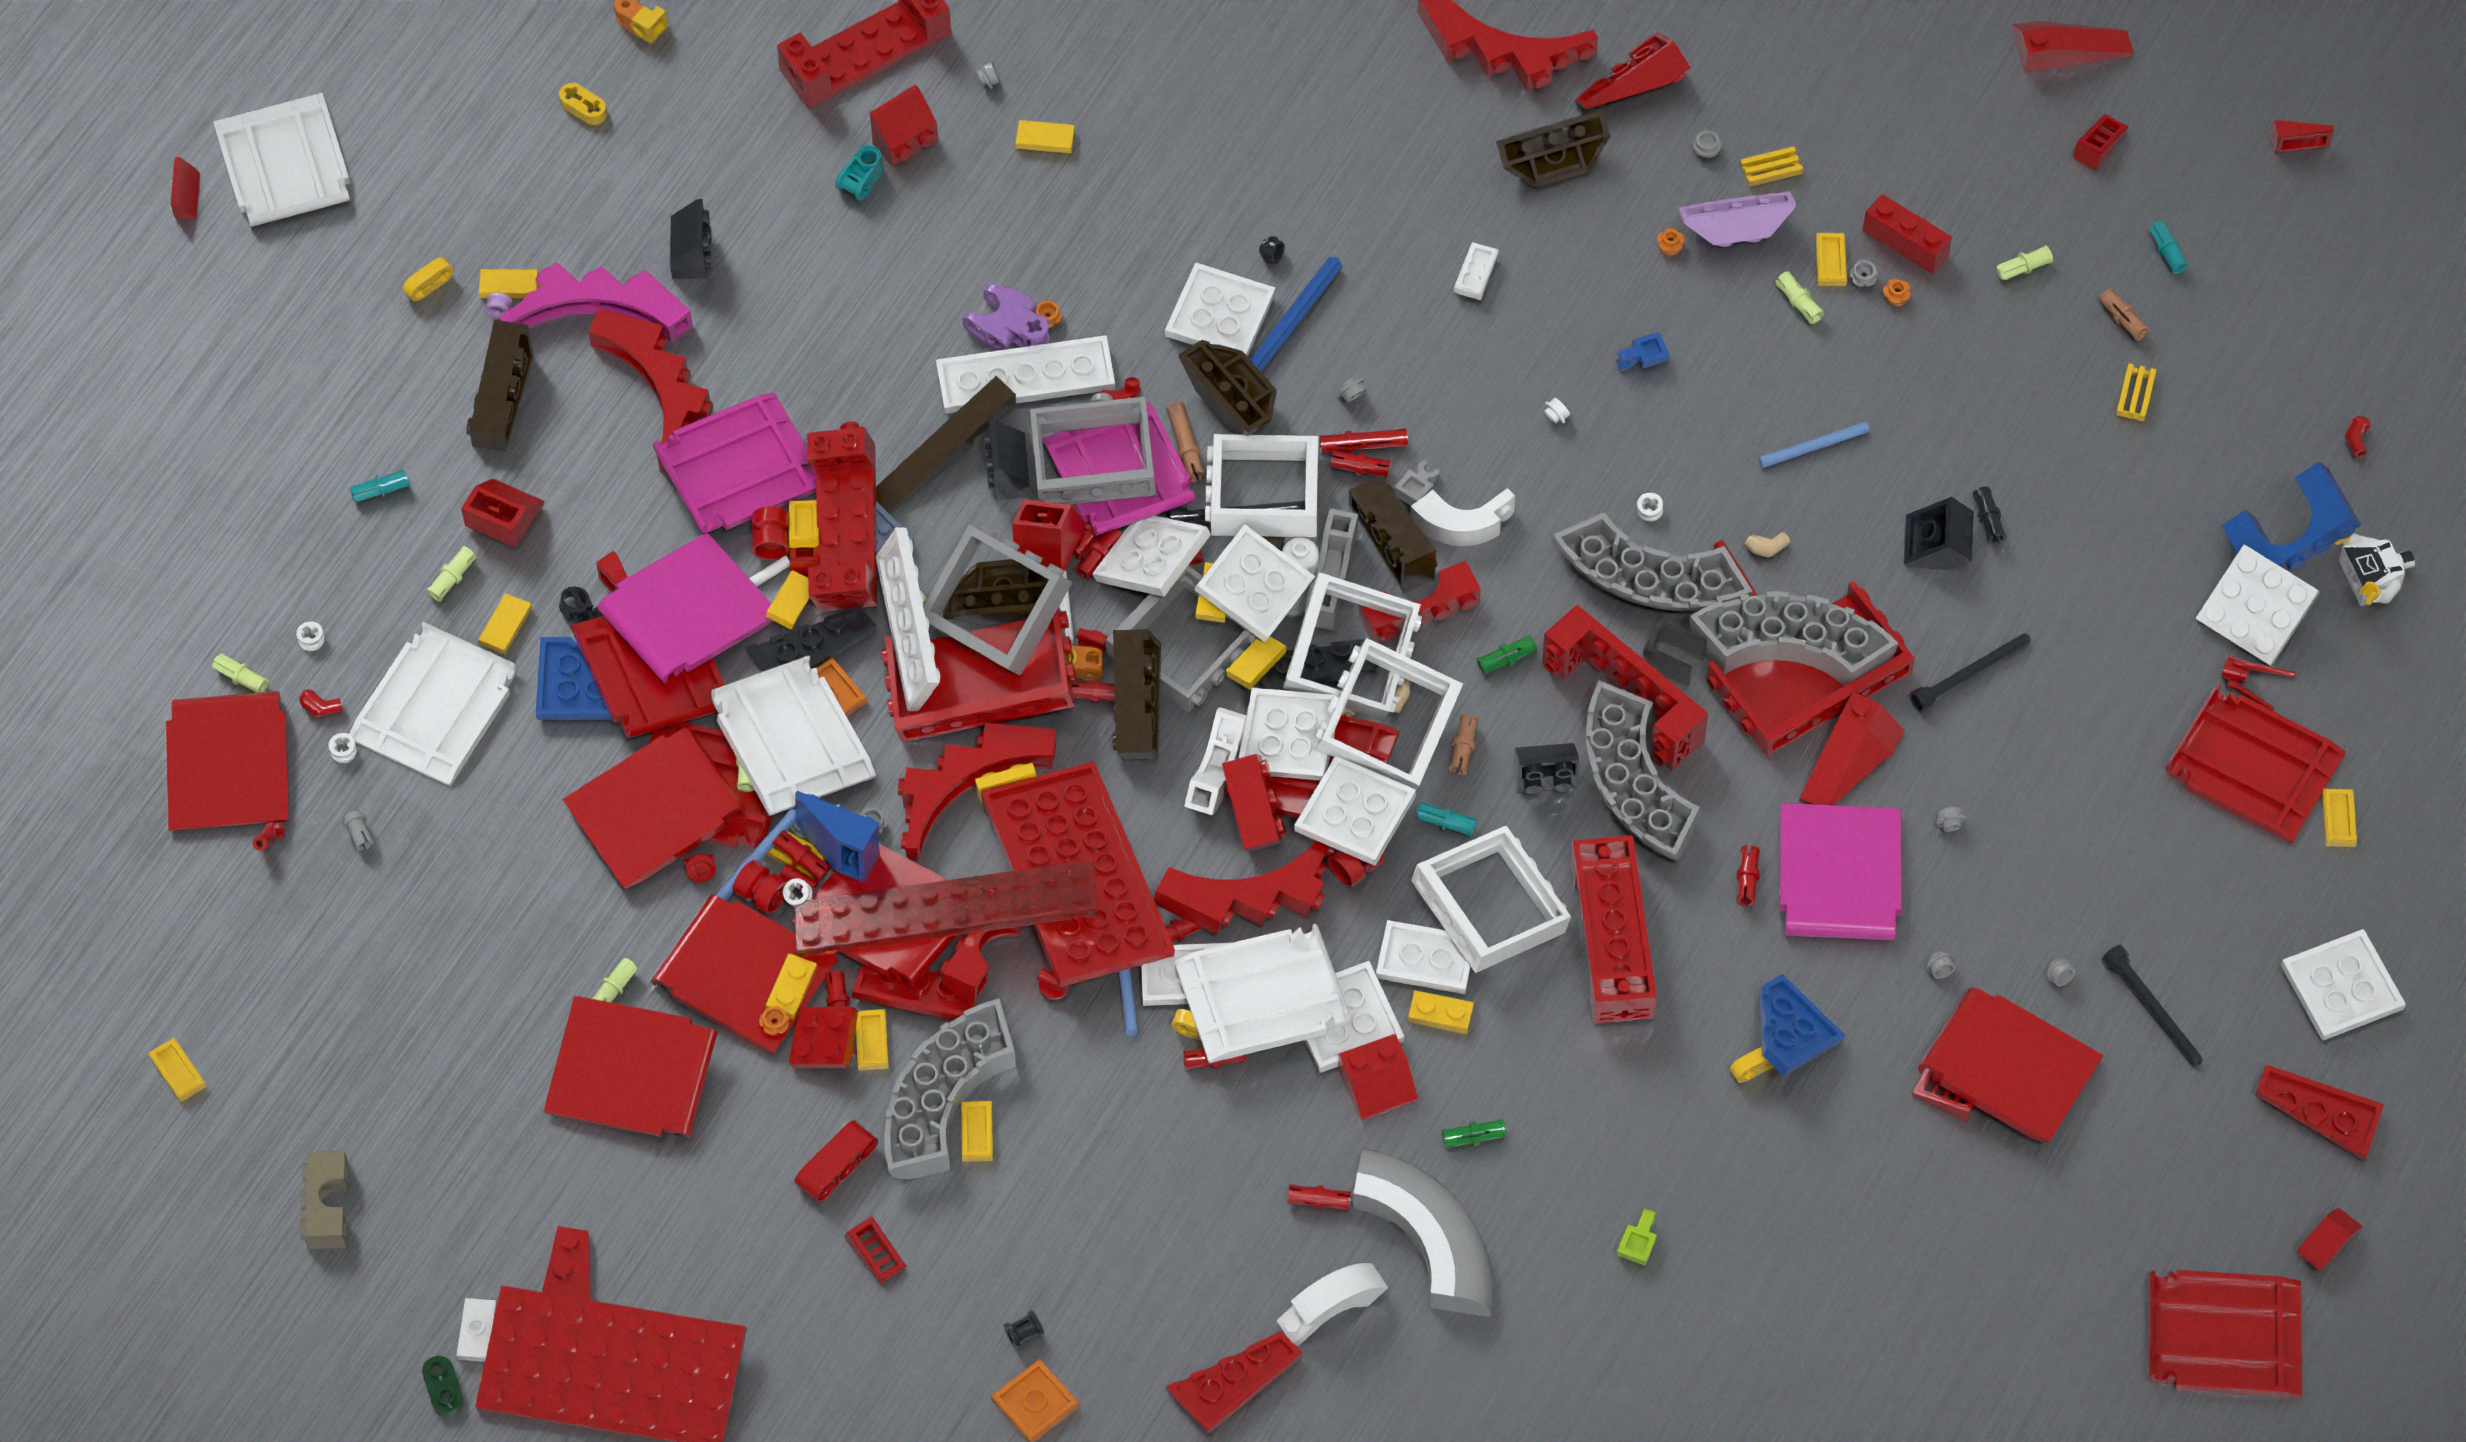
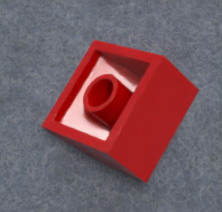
M916 84L870 112L873 145L880 150L883 157L892 167L899 162L908 160L912 154L923 147H929L938 139L937 122Z
M1396 1033L1339 1053L1338 1070L1361 1121L1418 1101L1408 1060Z

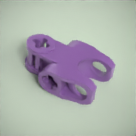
M987 284L983 289L984 299L998 310L990 315H981L970 311L966 312L962 318L963 327L977 337L983 344L997 351L1008 349L1011 343L1020 348L1050 343L1048 322L1043 316L1034 313L1037 308L1035 302L1029 296L1013 288Z

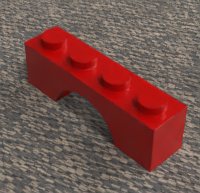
M1466 560L1439 570V583L1435 591L1422 600L1412 601L1420 604L1418 615L1422 616L1419 628L1434 620H1444L1450 614L1457 611L1470 610L1480 603L1481 588ZM1359 605V618L1372 641L1376 643L1380 641L1386 642L1401 633L1405 619Z
M1000 884L995 894L991 892L988 895L981 915H975L970 924V932L966 938L961 937L959 939L954 956L951 960L947 959L941 968L940 975L943 976L942 989L952 994L956 993L957 996L967 1001H977L989 982V964L982 957L981 950L986 944L996 938L1018 937L1030 919L1020 892Z

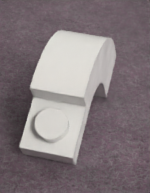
M1507 488L1480 508L1460 510L1448 505L1432 490L1411 505L1410 516L1420 530L1435 541L1453 546H1473L1490 541L1500 535L1501 521L1504 522L1509 519L1514 512L1515 495Z
M1221 707L1218 708L1205 756L1197 773L1190 780L1184 807L1209 815H1213L1225 796L1224 790L1227 785L1222 763L1238 758L1248 716Z
M1372 1263L1350 1265L1328 1274L1299 1293L1291 1300L1293 1306L1277 1322L1286 1336L1295 1345H1300L1334 1315L1353 1307H1368L1388 1289V1286Z

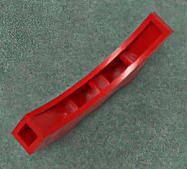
M1418 0L1417 13L1447 62L1456 58L1461 59L1472 52L1487 77L1496 73H1503L1512 67L1527 92L1536 88H1543L1552 82L1553 71L1562 70L1569 64L1579 60H1587L1594 54H1597L1598 36L1593 29L1571 36L1555 38L1525 37L1506 33L1482 23L1469 15L1454 0Z
M598 308L588 331L591 347L610 353L629 364L646 380L654 391L664 415L663 436L660 445L668 440V436L672 435L673 431L711 416L713 402H710L709 390L688 384L690 370L687 369L686 357L665 352L668 338H665L663 325ZM658 458L659 470L666 471Z
M985 722L984 733L978 734L977 748L946 745L944 756L939 755L937 770L906 767L905 778H899L898 796L903 798V807L906 808L905 823H909L908 832H903L901 849L906 850L907 859L919 862L924 842L936 820L953 801L967 790L976 786L975 779L989 772L998 773L1008 770L1017 764L1026 765L1033 763L1034 769L1053 770L1057 747L1056 729Z
M1315 841L1301 856L1282 868L1261 876L1238 880L1204 878L1168 867L1155 891L1153 899L1156 906L1216 935L1222 925L1228 927L1234 913L1262 927L1267 917L1273 919L1279 905L1308 918L1312 909L1318 911L1323 902L1325 894L1321 893L1324 881L1321 878L1327 867L1323 862L1326 856H1331L1336 849Z

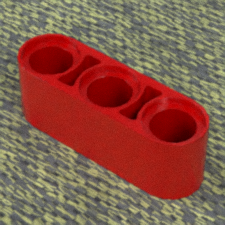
M856 1120L850 1121L801 1168L795 1177L794 1183L815 1201H823L874 1151L878 1144V1139Z

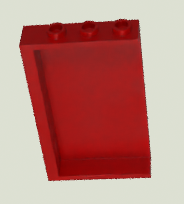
M1854 580L1848 584L1847 595L1832 604L1844 609L1849 607L1854 609V613L1867 621L1872 620L1896 640L1898 646L1889 661L1851 683L1843 686L1827 673L1812 666L1793 661L1766 660L1754 662L1736 668L1725 675L1714 661L1708 663L1705 678L1707 685L1713 692H1718L1726 710L1730 714H1735L1743 732L1747 736H1752L1766 756L1840 715L1853 691L1869 698L1913 672L1915 657L1905 646L1902 636L1899 632L1892 630L1888 625L1885 614L1873 606L1866 590L1860 589Z
M1058 607L1021 675L1008 670L951 636L930 639L935 648L934 661L936 668L940 672V682L919 711H907L893 640L891 636L885 637L886 648L882 649V658L884 665L888 666L889 674H886L884 677L887 691L891 692L892 700L887 701L888 710L891 718L894 717L895 730L902 743L985 726V722L1000 723L1075 707L1072 680L1076 679V672L1073 662H1069L1068 654L1073 653L1070 637L1065 634V629L1069 628L1067 612L1061 611L1060 607ZM1027 619L968 632L1008 654Z

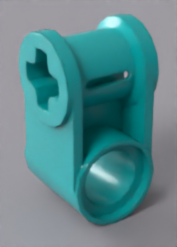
M865 145L859 148L850 162L838 174L835 181L836 189H844L855 195V199L858 201L864 200L870 189L883 174L880 150L873 145Z

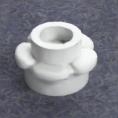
M1553 398L1550 402L1546 401L1545 406L1547 409L1544 411L1545 415L1554 424L1558 421L1562 424L1566 423L1565 419L1570 415L1568 409L1557 398Z

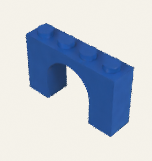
M2319 461L2295 477L2311 506L2309 527L2298 540L2286 545L2272 544L2257 518L2247 510L2239 513L2221 526L2237 554L2245 544L2290 572L2302 568L2306 561L2313 556L2321 555L2328 551L2330 545L2339 539L2350 537L2355 532V529L2361 526V523L2330 469Z

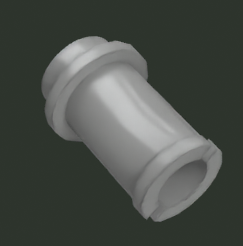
M352 811L344 816L343 826L349 830L356 849L362 851L364 849L362 844L365 845L366 849L370 848L375 842L365 824V815L361 814L360 811Z

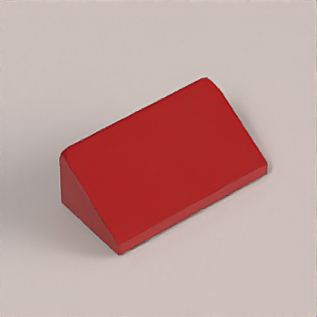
M175 157L170 204L176 220L196 219L200 173L181 157Z

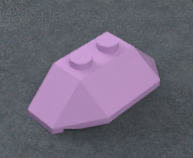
M1790 191L1778 194H1760L1698 203L1688 207H1678V213L1684 224L1711 244L1727 247L1733 245L1734 242L1746 241L1754 243L1762 238L1770 237L1796 208V202Z

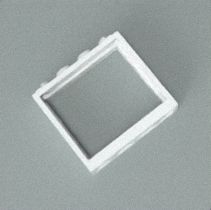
M1214 434L1213 446H1208L1207 463H1213V466H1207V483H1212V486H1206V503H1211V506L1205 507V521H1211V536H1236L1245 524L1260 536L1316 537L1318 436ZM1222 460L1306 461L1305 510L1220 508Z
M1319 572L1313 585L1283 689L1339 695L1341 691L1300 678L1325 594L1405 619L1395 652L1408 658L1411 657L1415 642L1410 641L1412 632L1417 633L1421 624L1422 616L1418 615L1420 604ZM1390 671L1380 703L1350 694L1344 708L1385 720L1389 712L1394 713L1399 699V696L1394 695L1397 685L1402 686L1405 678Z
M1366 638L1360 647L1355 645L1348 661L1353 664L1350 671L1344 670L1337 686L1342 689L1338 697L1333 695L1326 712L1331 714L1327 722H1321L1315 737L1319 738L1315 749L1334 758L1335 756L1341 757L1413 789H1417L1463 683ZM1365 659L1442 695L1409 774L1331 738Z
M1507 826L1417 864L1411 880L1475 973L1564 934L1571 919L1570 914L1566 910L1567 906L1560 902L1554 893L1551 883L1543 878L1538 871L1534 859L1526 854L1521 847L1519 838H1515ZM1498 852L1547 922L1488 948L1439 877Z

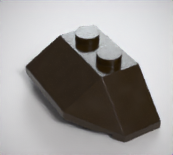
M1603 110L1522 132L1498 140L1496 144L1503 169L1532 187L1538 188L1590 172L1603 147L1608 142L1610 134Z
M1200 340L1179 354V359L1196 393L1231 432L1249 436L1271 422L1277 389L1242 350L1210 344L1209 341Z
M1014 559L977 562L963 574L943 610V618L981 625L1025 620L1029 617L1049 579Z

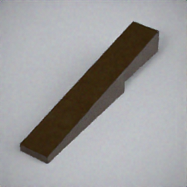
M995 376L876 486V501L889 514L895 511L973 447L974 439L990 427L989 420H999L1016 406V394L1000 378Z

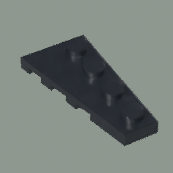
M857 605L824 618V621L817 624H805L798 627V630L784 636L782 634L770 637V641L759 645L753 643L746 646L747 653L762 671L805 656H810L809 666L810 669L819 667L832 657L836 658L875 633L877 626L863 608Z
M1365 639L1331 642L1330 646L1325 647L1310 644L1300 678L1322 685L1339 680L1344 670L1350 671L1353 663L1348 660L1355 645L1360 647ZM1287 650L1259 680L1263 689L1290 691L1283 689L1294 650ZM1365 659L1360 673L1380 666Z

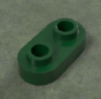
M444 1356L429 1358L422 1367V1375L433 1409L440 1416H454L462 1409L464 1400L453 1365ZM436 1367L443 1368L440 1373L432 1372ZM445 1394L452 1395L448 1401L441 1400Z

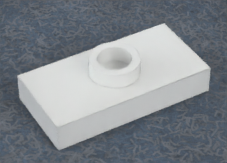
M1472 242L1454 286V293L1481 300L1498 258L1499 250Z
M465 1298L456 1355L458 1360L485 1362L497 1307L496 1300Z

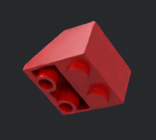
M493 478L476 485L461 507L466 527L516 548L544 505V500Z
M1023 499L1012 523L1013 542L1020 546L1017 551L1023 555L1028 550L1041 557L1042 561L1040 564L1046 568L1051 563L1065 571L1086 523L1072 505Z

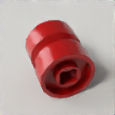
M766 506L758 508L752 513V553L755 557L762 560H779L790 553L789 534L787 533L789 530V513L787 510L776 506Z
M1340 850L1335 851L1327 858V863L1332 873L1342 884L1349 888L1354 887L1365 878V871L1370 873L1384 862L1383 854L1374 866Z
M752 860L742 868L733 884V892L746 901L754 900L756 908L770 915L785 900L783 888L788 881L776 873L770 874L767 867L756 860Z

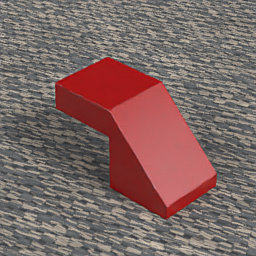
M2338 1207L2326 1215L2296 1252L2322 1271L2333 1263L2343 1246L2357 1236L2363 1226Z

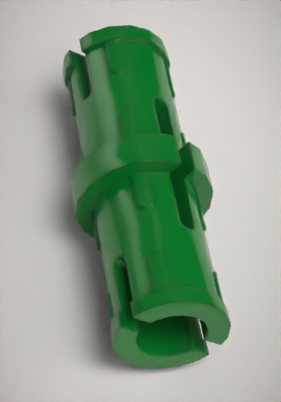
M1527 635L1525 638L1509 645L1506 643L1501 644L1498 650L1476 660L1483 675H1486L1505 665L1508 667L1515 665L1516 660L1533 652L1535 653L1538 649L1533 637ZM1516 649L1518 650V652H1516V653H1513V654H1511V655H1509V656H1507V657H1505V658H1502V659H1500V660H1498V661L1496 660V658H1498V657H1500V656H1503V655H1505V654H1507V653H1509V652H1511V651H1514V650H1516Z
M1503 1119L1479 1124L1473 1121L1469 1122L1468 1126L1442 1129V1137L1446 1149L1471 1143L1473 1146H1477L1482 1141L1506 1138V1129Z

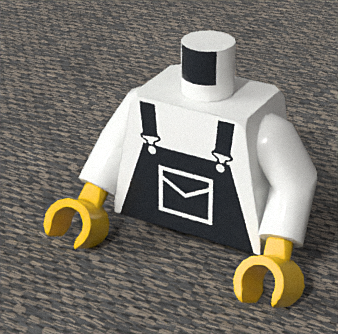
M2353 533L2350 537L2339 539L2335 542L2336 545L2344 544L2338 561L2360 606L2365 604L2371 605L2372 602L2389 603L2401 589L2405 576L2404 569L2415 566L2414 556L2410 550L2396 554L2391 542L2387 539L2378 540Z

